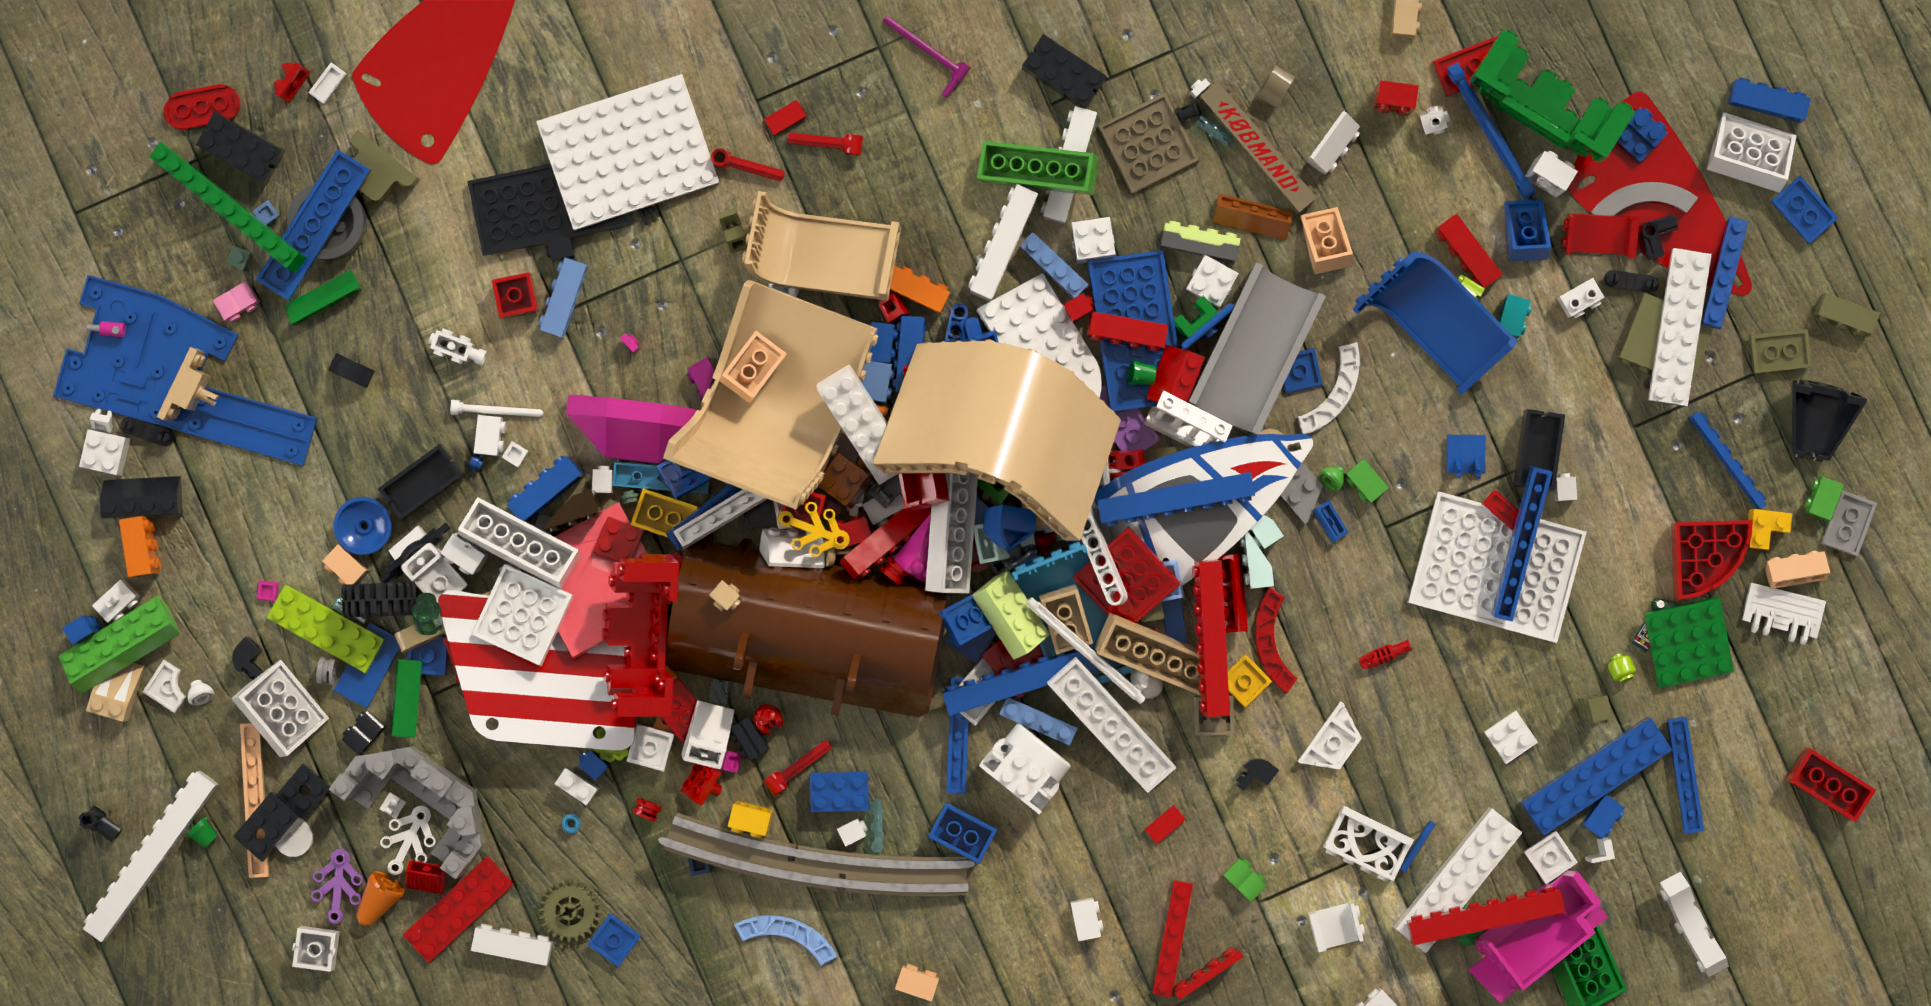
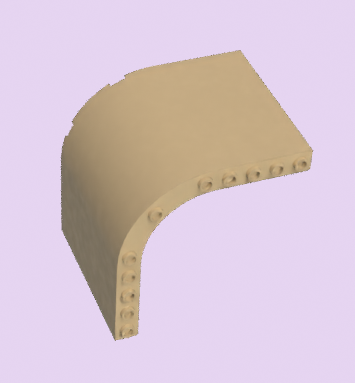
M747 280L743 285L717 367L712 377L715 380L714 385L712 384L711 388L707 389L701 402V410H697L693 417L668 441L663 458L797 509L800 504H804L814 489H817L818 484H821L825 474L823 472L831 456H835L838 451L839 445H837V442L843 430L817 391L816 384L849 364L859 380L863 382L867 373L864 370L865 365L870 363L873 353H870L872 346L875 347L879 336L876 335L878 329L754 281ZM757 331L787 354L752 402L749 403L721 383L719 379L753 333Z
M993 340L920 343L916 345L873 465L883 473H954L967 475V472L977 474L978 479L992 484L998 482L1006 486L1004 490L1021 500L1063 540L1080 541L1121 419L1093 390L1085 385L1084 381L1074 374V371L1066 369L1057 362L1038 354L1034 349H1024L994 342Z

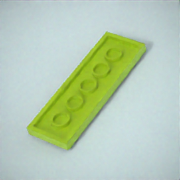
M288 584L284 585L267 616L273 622L364 673L369 671L385 642L384 638L345 618L343 615Z

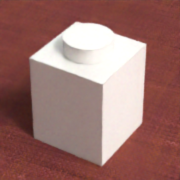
M598 466V469H593L592 490H595L596 493L613 494L614 470H609V466Z
M1570 473L1558 474L1559 478H1556L1554 491L1555 501L1577 500L1576 476L1570 477Z
M857 818L837 828V831L845 846H848L865 837L868 828L863 820L860 821Z

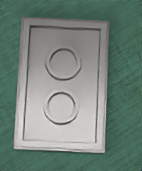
M1842 490L1832 519L1828 521L1820 544L1858 557L1877 503Z

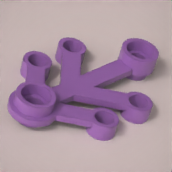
M344 849L335 850L331 855V862L313 874L314 881L322 882L326 875L335 869V876L311 894L312 900L318 902L334 887L332 910L327 915L329 922L332 924H338L344 919V913L340 909L342 889L350 897L351 904L357 905L362 899L361 894L356 893L343 877V871L345 870L352 877L351 882L354 885H361L364 881L363 875L358 874L349 863L350 854ZM338 855L343 856L342 862H338ZM317 873L322 874L321 880L316 878ZM356 876L361 878L360 883L355 882L354 878ZM315 892H319L321 894L320 899L315 898ZM354 895L359 897L358 902L353 901ZM333 913L338 914L337 920L332 918Z

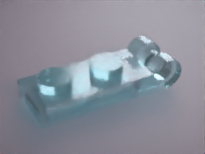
M882 797L874 798V802H870V814H874V821H871V833H875V841H873L871 849L875 853L880 852L883 848Z

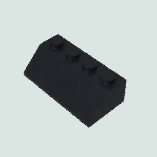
M181 476L104 480L100 495L101 518L183 514Z

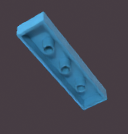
M614 462L612 486L670 491L657 471V465ZM680 468V469H681L682 472H685V471H687V470L690 469V468ZM708 476L709 482L690 493L709 494L710 476Z

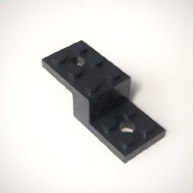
M302 763L278 793L270 792L233 837L261 862H264L288 832L295 833L329 794L331 786L306 764ZM304 785H307L310 789L307 796L301 794V788ZM259 829L265 831V837L262 840H259L256 835Z

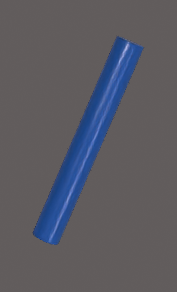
M1429 820L1400 867L1401 871L1406 873L1436 825L1434 822Z

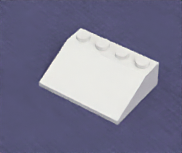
M1723 112L1710 152L1707 170L1780 193L1788 180L1796 135Z
M282 660L276 662L231 698L279 757L288 756L329 719Z

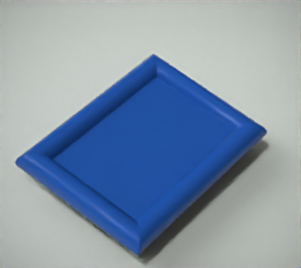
M1228 304L1186 339L1180 346V349L1188 350L1203 336L1206 340L1218 331L1216 325L1233 311L1234 305Z

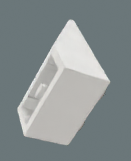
M697 700L681 753L684 761L721 770L734 709Z

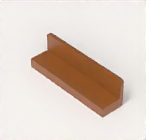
M1219 193L1212 222L1286 240L1292 222L1293 211Z

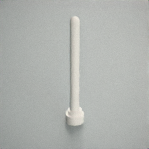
M451 400V415L473 412L532 417L543 416L541 409L468 405L460 402V400Z

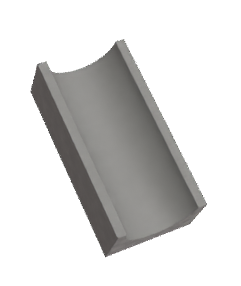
M1256 262L1188 403L1249 435L1258 436L1326 296L1287 282Z

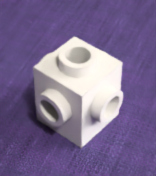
M1433 106L1427 108V112L1420 114L1425 134L1434 132V135L1445 132V128H1448L1447 123L1450 122L1448 112L1443 111L1442 107ZM1437 118L1439 119V121L1434 122L1433 119Z

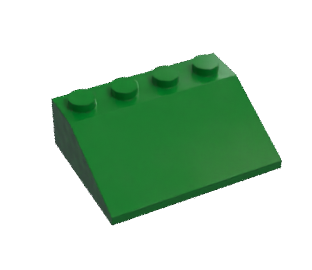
M1599 925L1593 929L1595 934L1552 967V971L1568 1006H1600L1627 990Z

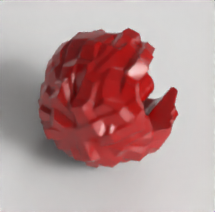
M761 704L753 715V722L757 730L763 734L771 735L767 727L772 729L777 724L780 728L784 723L782 712L770 704Z

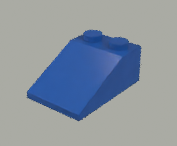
M1543 200L1505 201L1504 211L1509 261L1548 260L1551 243Z

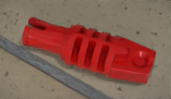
M1407 639L1393 646L1387 644L1359 657L1358 660L1363 670L1393 661L1397 658L1396 656L1412 651V648Z

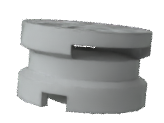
M320 657L316 673L317 684L327 683L331 686L334 685L337 675V659L331 658L327 660L325 657Z

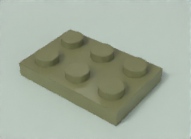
M1808 329L1749 336L1753 374L1812 367Z

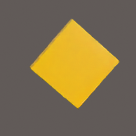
M1246 654L1228 670L1229 693L1244 708L1272 682Z

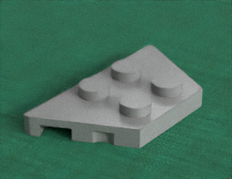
M1302 462L1280 496L1299 519L1306 524L1323 485Z

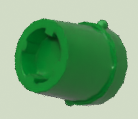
M1131 361L1128 370V384L1132 386L1153 385L1156 378V367L1140 363L1139 361Z
M207 817L200 819L186 833V838L193 839L203 848L208 846L218 836L216 831L207 822Z

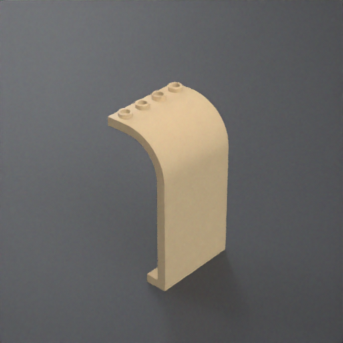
M758 191L757 198L755 197L753 200L754 216L751 215L749 221L751 231L746 236L747 251L743 252L742 262L752 276L766 283L786 288L888 301L901 233L899 222L892 221L891 225L794 213L775 206L769 201L766 192Z

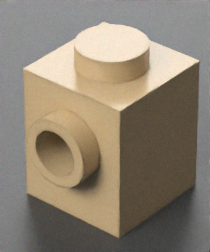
M723 580L710 593V597L715 601L713 605L721 612L724 609L727 612L730 610L734 611L741 603L739 601L741 596L738 594L740 590L732 583L727 585Z

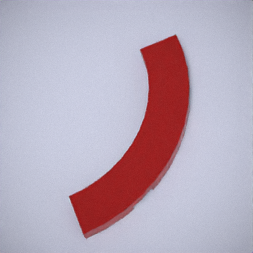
M1269 587L1257 611L1255 643L1258 656L1266 673L1287 694L1298 678L1288 670L1281 660L1274 635L1277 613L1285 597Z

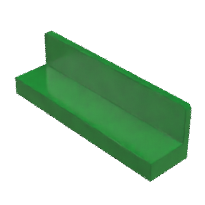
M348 270L287 303L284 307L289 315L290 323L296 326L359 292L362 288L353 271Z
M397 659L391 736L412 738L416 736L422 661Z

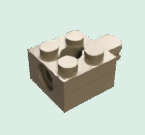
M1229 695L1230 716L1217 717L1202 716L1199 709V702L1202 701L1201 696H1193L1195 736L1234 735V700L1232 695Z

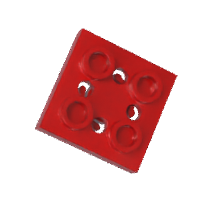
M695 763L688 778L683 782L680 791L696 804L702 806L709 793L716 797L720 795L722 786L716 784L721 772L716 768Z

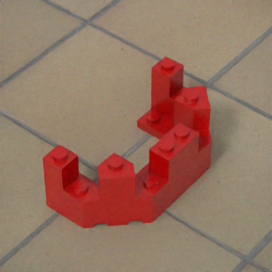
M640 554L639 559L621 558V562H614L608 578L609 587L615 593H627L626 598L627 602H629L606 603V609H603L605 628H602V639L608 646H627L624 647V658L627 664L607 665L604 671V682L607 684L608 695H614V699L611 700V710L617 717L672 716L673 677L665 669L668 600L677 601L679 562L671 554Z

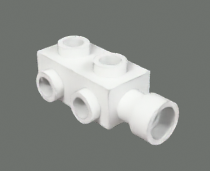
M442 328V331L437 330L436 333L431 334L428 343L431 344L430 348L434 350V354L441 357L447 354L452 356V361L460 364L471 359L474 360V363L483 365L487 351L475 349V345L470 343V338L462 335L459 338L452 336V331ZM443 340H447L448 345L446 347H443L441 345ZM461 347H465L466 349L465 353L463 354L459 352V349Z

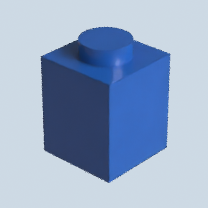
M593 750L589 753L586 751L579 758L581 763L578 766L595 781L610 766Z

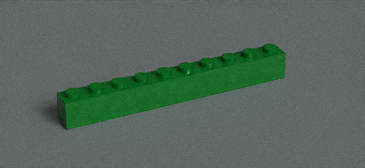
M160 142L149 155L153 161L284 267L296 273L305 262L306 256L172 148Z

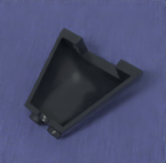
M1802 379L1797 383L1798 380H1793L1791 385L1793 456L1804 458V456L1809 455L1812 456V460L1822 462L1823 460L1830 461L1865 406L1867 399L1854 392L1850 394L1837 386Z

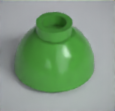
M1340 466L1326 467L1319 472V478L1322 484L1329 490L1339 491L1344 483L1343 475L1345 471Z

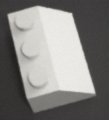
M1343 111L1307 160L1308 164L1324 175L1327 172H1333L1338 165L1335 162L1339 156L1343 158L1349 149L1346 147L1350 140L1354 142L1360 134L1357 131L1360 126L1347 112Z
M774 527L762 529L759 551L768 566L825 567L824 551L818 557H813L809 554V548L812 545L819 546L823 543L822 537L803 545L800 550H795L791 547V541L795 538H802L810 534V532L799 531L794 528H789L788 530H780ZM796 540L794 542L795 548L800 547V541ZM814 547L812 549V554L816 555L818 553V548Z

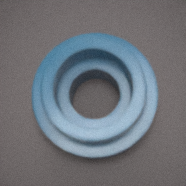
M568 814L562 820V828L567 833H575L581 827V820L575 814ZM569 820L575 822L574 827L568 825Z

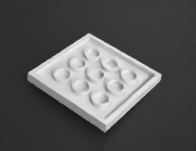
M504 564L472 635L542 666L574 595Z

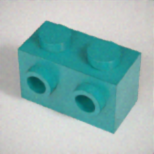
M1507 294L1505 295L1498 321L1514 338H1519L1525 333L1527 326L1524 323L1526 316L1529 317L1532 306L1529 305V299Z

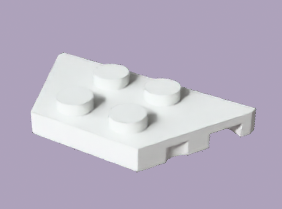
M1340 701L1325 721L1298 759L1299 763L1340 770L1362 739L1343 702Z

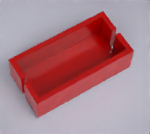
M898 473L905 509L920 511L932 507V505L950 501L945 473Z

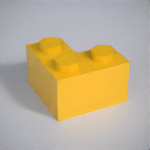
M1750 509L1748 520H1753L1748 548L1769 550L1771 532L1790 533L1792 513Z

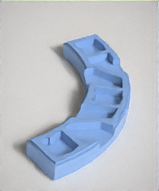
M762 915L734 924L742 941L763 935H779L795 940L805 946L818 960L820 965L838 957L830 943L819 932L793 918Z

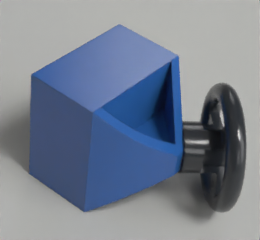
M1006 505L984 509L983 533L1009 554L1010 557L1004 563L1006 570H1011L1021 565L1035 553L1037 549L1035 544H1029L1025 547H1022L1020 544L1035 534L1036 514L1031 509Z

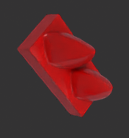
M297 62L282 64V70L286 77L284 80L274 81V89L276 91L274 94L288 103L291 102L310 73L309 70Z

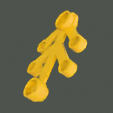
M808 502L805 505V511L809 513L814 525L793 518V515L788 511H782L778 514L777 521L781 526L788 527L792 525L810 532V534L802 538H795L791 541V547L795 550H800L803 545L821 537L828 539V541L819 546L812 545L809 548V554L813 557H818L821 552L832 547L844 549L849 544V535L839 529L835 520V512L832 509H826L823 512V518L828 520L832 532L824 529L817 513V505L814 502ZM809 504L814 505V510L811 512L808 510ZM827 511L832 512L831 518L826 517ZM785 515L789 516V521L787 523L783 522V517ZM842 536L843 542L838 543L837 537ZM796 540L800 541V547L798 548L794 547ZM814 547L818 548V553L816 555L812 554V549Z

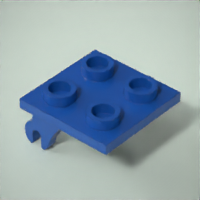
M1447 435L1446 473H1455L1456 478H1461V473H1474L1476 478H1480L1481 474H1485L1486 435Z

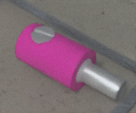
M101 321L100 325L87 324V331H98L100 336L124 337L126 325L125 323Z

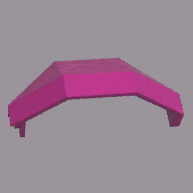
M568 395L566 414L606 458L661 464L666 460L663 457L668 441L693 417L697 409L608 397Z

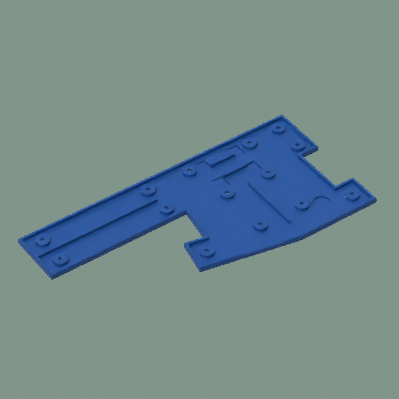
M87 275L79 304L96 309L92 323L94 325H100L101 321L125 323V336H100L98 331H90L84 353L66 348L53 394L54 397L111 411L126 417H132L144 422L304 466L317 418L206 387L205 390L219 395L218 400L210 398L217 402L214 407L199 400L195 411L179 407L181 409L180 414L173 421L158 418L157 415L189 348H197L206 352L204 355L206 357L205 362L209 354L226 362L239 334L162 295ZM204 364L202 367H198L197 370L202 371Z

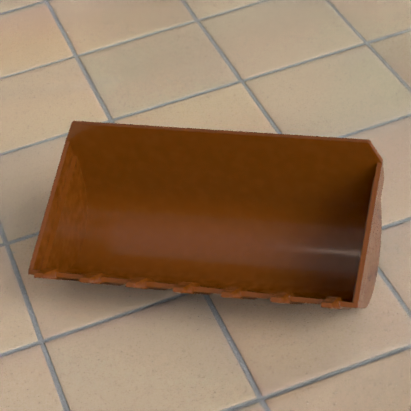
M714 532L684 549L678 578L677 601H673L666 640L665 663L672 670L745 684L743 698L751 699L753 688L757 686L833 701L831 715L839 716L841 703L913 717H920L929 713L945 626L942 622L943 617L938 612L949 607L952 593L925 591V583L900 578L903 583L899 585L886 575L869 572L863 578L858 576L854 580L844 567L835 565L825 566L824 568L768 566L760 551L751 549L752 539L744 538L738 545L739 547L713 542ZM722 580L727 585L732 583L740 590L738 594L741 596L739 599L741 603L734 611L730 610L727 612L724 609L721 612L713 605L715 601L710 597V593Z

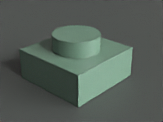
M233 245L226 263L245 271L252 253Z

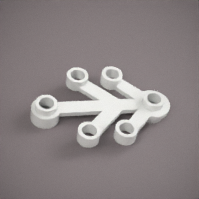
M417 806L413 809L411 815L400 819H392L389 822V828L393 831L398 830L402 825L413 822L410 830L390 837L384 836L380 841L383 848H389L393 843L404 840L396 858L388 864L390 874L398 875L403 871L404 865L402 862L411 843L416 853L415 861H419L418 856L423 855L425 857L423 862L426 863L427 855L423 852L417 835L419 827L421 826L425 836V846L433 847L436 843V839L432 836L428 825L431 813L427 807ZM419 812L424 813L425 817L423 819L417 817ZM393 821L398 822L397 828L391 826ZM432 838L433 844H427L426 839ZM389 839L390 844L384 845L383 840ZM397 864L399 870H392V865Z

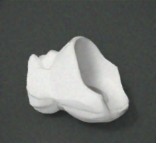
M1138 670L1130 672V683L1140 690L1146 699L1155 698L1161 693L1163 689V681Z

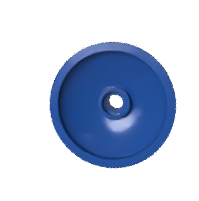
M368 497L353 498L344 503L336 513L334 533L340 545L349 552L360 555L374 553L386 544L391 535L392 521L390 514L385 506L375 499ZM365 522L368 524L366 530L362 528V524Z

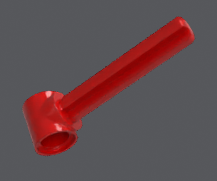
M790 132L787 141L789 144L843 149L844 154L861 155L863 136L846 134L844 138Z
M721 148L715 149L711 154V161L717 168L727 169V167H732L780 182L784 178L785 171L731 156V152ZM716 154H723L725 156L724 162H716L714 159Z
M827 740L822 741L781 773L775 771L763 782L775 797L788 787L787 782L830 751L832 749L831 745Z

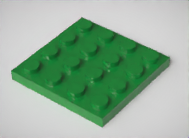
M1720 597L1644 613L1658 688L1734 672Z

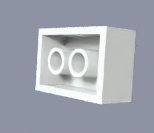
M1544 151L1535 158L1525 177L1531 183L1556 198L1567 190L1578 171L1574 169L1575 166L1570 162L1559 160V156L1554 152Z

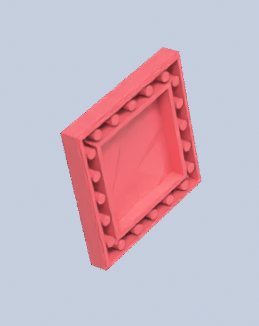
M619 502L599 513L598 518L589 521L585 520L555 536V538L578 549L580 554L578 562L561 589L574 595L558 630V634L572 659L605 642L602 639V628H605L603 609H606V603H629L626 598L627 593H615L608 584L609 575L616 561L593 553L608 516L631 525ZM641 541L633 558L639 559L640 554H648ZM523 570L524 573H526V574H528V575H530V576H532V577H534V578H537V579H539V580H541V581H543V582H546V581H544V580H542V579H540V578H538V577L532 575L531 573H529V572ZM668 600V607L673 605V601Z

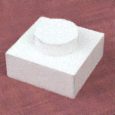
M1206 78L1202 82L1200 80L1196 81L1191 86L1193 89L1190 93L1194 99L1199 97L1210 86V83Z
M512 441L502 458L519 468L529 451Z

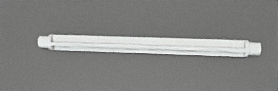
M1032 597L1027 601L1026 604L1032 611L1127 693L1131 699L1136 700L1139 704L1145 700L1140 690L1134 687L1040 604L1039 601L1034 600Z

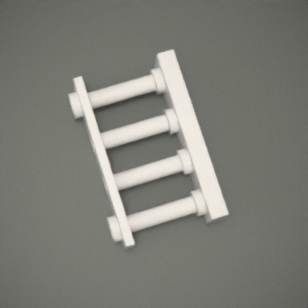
M1163 391L1157 406L1150 408L1144 425L1189 448L1216 441L1225 443L1232 428V425L1166 391Z

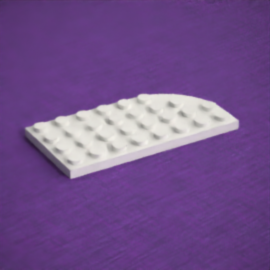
M1043 273L977 309L989 331H996L999 343L1036 350L1038 354L1057 362L1066 369L1074 371V374L1100 397L1101 373L1098 363L1074 323L1071 322V318L1067 315L1066 310H1064L1063 305Z

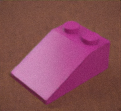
M929 514L893 558L906 572L925 584L931 514Z

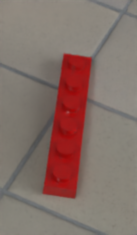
M1173 881L1152 994L1172 998L1193 883Z

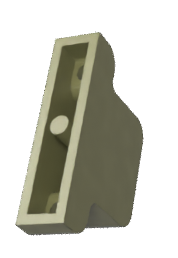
M359 130L353 134L351 138L353 145L351 147L358 151L354 160L371 170L359 189L363 192L361 196L369 203L372 200L377 203L384 201L397 184L406 189L413 188L420 179Z

